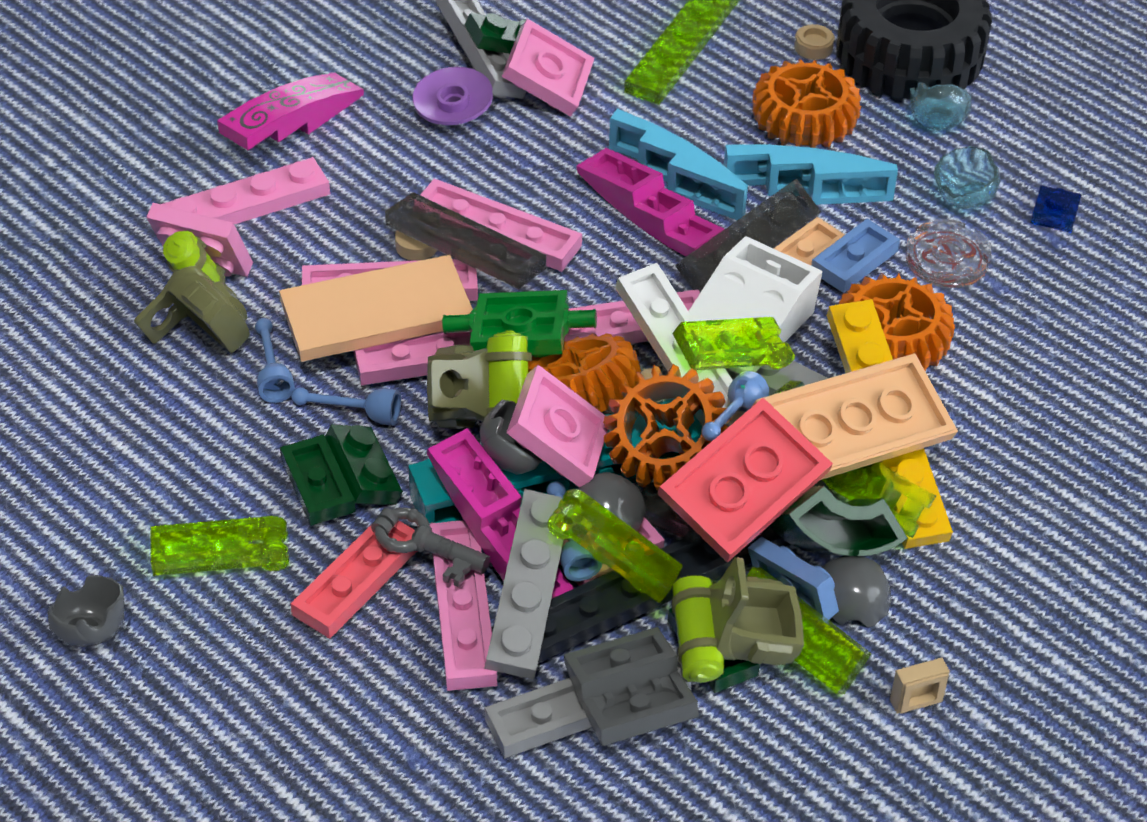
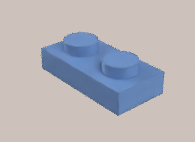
M867 218L812 259V266L823 271L821 279L845 293L850 289L851 284L858 283L897 253L900 238Z
M760 537L748 547L756 577L781 581L784 585L795 586L800 608L825 623L839 612L834 592L835 583L825 569L820 566L810 565L796 557L789 548L785 546L779 547L763 537Z

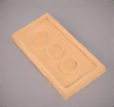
M450 255L279 290L280 302L301 362L442 332L443 315H468L473 310Z
M915 353L763 397L833 463L830 472L822 479L951 440L958 432ZM756 399L752 406H754L760 399Z

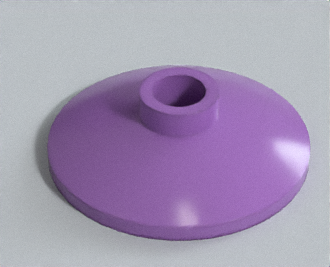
M466 67L443 68L428 74L419 81L413 91V105L416 112L423 119L439 125L463 124L476 119L488 109L493 99L492 85L485 75L474 69Z

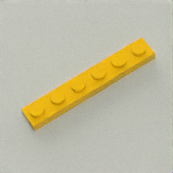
M872 299L829 306L827 319L845 373L893 360ZM924 448L877 462L876 466L891 511L908 538L902 542L904 549L950 541L953 531Z

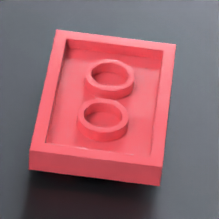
M762 398L659 487L658 495L728 563L829 473L833 463L768 401Z

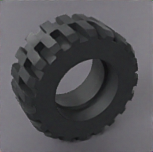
M843 0L837 36V55L848 75H853L852 78L860 86L864 87L867 85L870 87L871 92L879 96L883 94L890 95L892 100L903 101V98L913 99L914 102H925L928 98H934L935 101L945 99L949 96V93L955 95L973 83L979 76V72L983 69L992 23L990 6L987 0Z

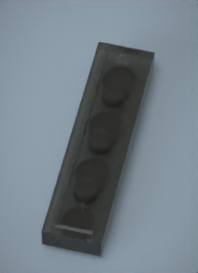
M795 179L682 259L675 267L692 290L699 289L701 293L723 257L745 236L774 248L819 215L821 210L799 181Z
M414 192L385 211L387 226L442 253L450 255L514 288L520 289L546 269L545 254Z

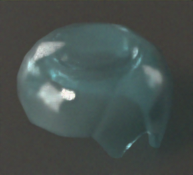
M920 82L916 90L915 88L910 89L911 113L914 120L922 127L936 131L951 130L964 122L970 114L972 105L971 94H968L966 90L955 85H936L928 88L925 83Z
M968 146L954 149L942 156L934 167V176L940 195L948 205L954 206L956 209L981 207L996 196L1001 183L999 169L995 165L991 153L984 148Z

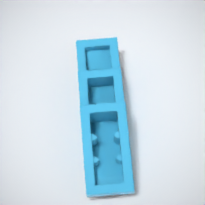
M620 109L613 113L610 117V150L638 159L639 163L663 173V180L667 182V189L693 200L694 205L740 222L743 221L746 212L748 186L723 164L689 141L652 122Z
M770 144L725 145L724 166L747 186L766 185L768 196L809 194L811 205L893 201L898 174L897 164L856 154L810 147Z

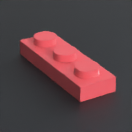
M398 521L388 536L397 539V541L411 540L415 530ZM370 525L291 602L292 616L330 639L417 551L408 553L387 551L377 541Z

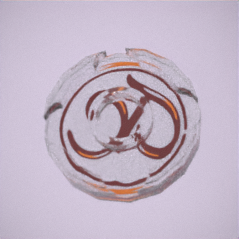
M948 219L933 220L921 224L916 228L914 234H910L905 250L906 263L913 274L927 283L945 288H961L973 285L985 276L992 256L991 244L985 235L976 228L974 232L966 229V223Z

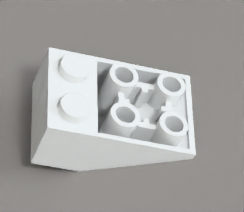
M745 236L723 257L691 306L689 313L724 367L739 374L744 371L756 372L814 313L823 271Z

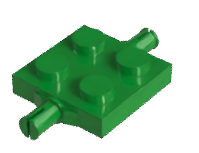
M567 290L479 293L477 305L468 315H443L442 326L444 334L470 332V346L473 347L474 351L487 348L488 338L493 337L495 334L511 330L528 337L527 352L532 353L534 357L542 358L563 353L564 338L570 331V328H597L596 309L570 311Z

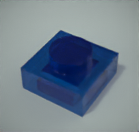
M1041 185L1030 224L1072 233L1082 194Z

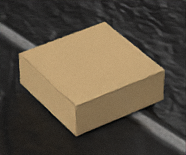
M943 658L895 671L890 701L897 714L943 701L950 672Z

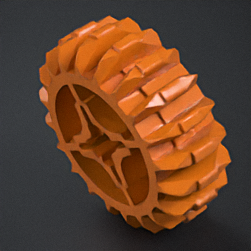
M800 58L796 64L784 61L781 67L771 66L769 73L761 74L760 80L756 83V88L753 91L752 112L754 113V119L758 122V129L767 131L768 139L780 138L781 145L792 143L797 147L806 145L810 148H815L816 145L821 144L830 148L832 141L843 142L845 135L852 134L853 128L857 124V119L860 117V89L855 87L854 78L845 77L843 69L833 70L831 63L824 66L819 65L816 59L812 63H804Z
M881 273L877 280L864 277L861 284H851L850 290L842 294L839 304L873 300L893 360L915 353L926 371L929 365L938 366L942 356H946L947 350L950 349L955 330L952 305L945 302L944 293H934L932 284L920 285L917 282V277L911 280L901 279L899 273L895 278H887Z
M592 333L588 337L582 338L576 336L573 340L564 341L562 354H554L542 358L532 356V361H528V373L537 365L541 366L600 412L611 410L608 405L610 399L623 400L624 398L619 390L620 385L625 384L634 388L637 385L634 375L636 372H641L636 351L632 348L631 342L625 341L622 336L613 337L612 334L608 333L601 336Z
M675 364L669 369L668 375H662L660 368L654 365L651 371L653 377L646 380L641 373L636 372L634 379L637 385L634 388L625 384L620 385L619 390L624 399H610L608 405L614 414L604 416L603 421L606 429L610 430L603 438L606 446L613 448L609 453L614 464H622L620 470L626 478L636 475V482L640 487H646L653 479L657 491H659V487L712 442L706 440L702 434L697 442L691 438L688 429L695 421L693 416L697 411L701 409L705 414L706 424L714 422L726 410V408H723V405L726 403L724 395L720 391L713 392L714 384L712 380L707 377L698 382V373L692 368L681 377L680 369ZM676 398L667 404L656 403L659 400ZM641 414L647 427L640 435L642 440L634 448L631 443L632 428L637 417ZM732 417L721 428V433L728 428L726 424L732 420ZM656 420H657L662 426H663L664 424H665L667 427H669V428H672V427L675 426L676 429H677V431H678V434H679V435H677L674 431H671V432H670V431H669L668 429H666V428H664V429H662V430L660 431ZM671 451L681 454L673 458L658 459L663 454Z

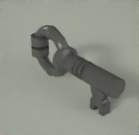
M384 508L371 525L377 541L389 552L408 553L426 550L453 561V566L448 567L444 572L443 581L449 583L451 579H454V585L460 587L464 581V575L468 574L471 569L484 574L490 564L491 558L489 555L433 533L427 518L415 508ZM399 519H408L409 522H415L418 525V528L412 534L411 540L397 541V539L388 536Z

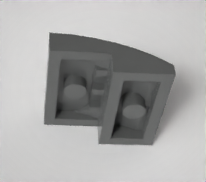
M658 627L563 654L564 663L575 692L602 746L699 717L698 701L679 674L677 655Z

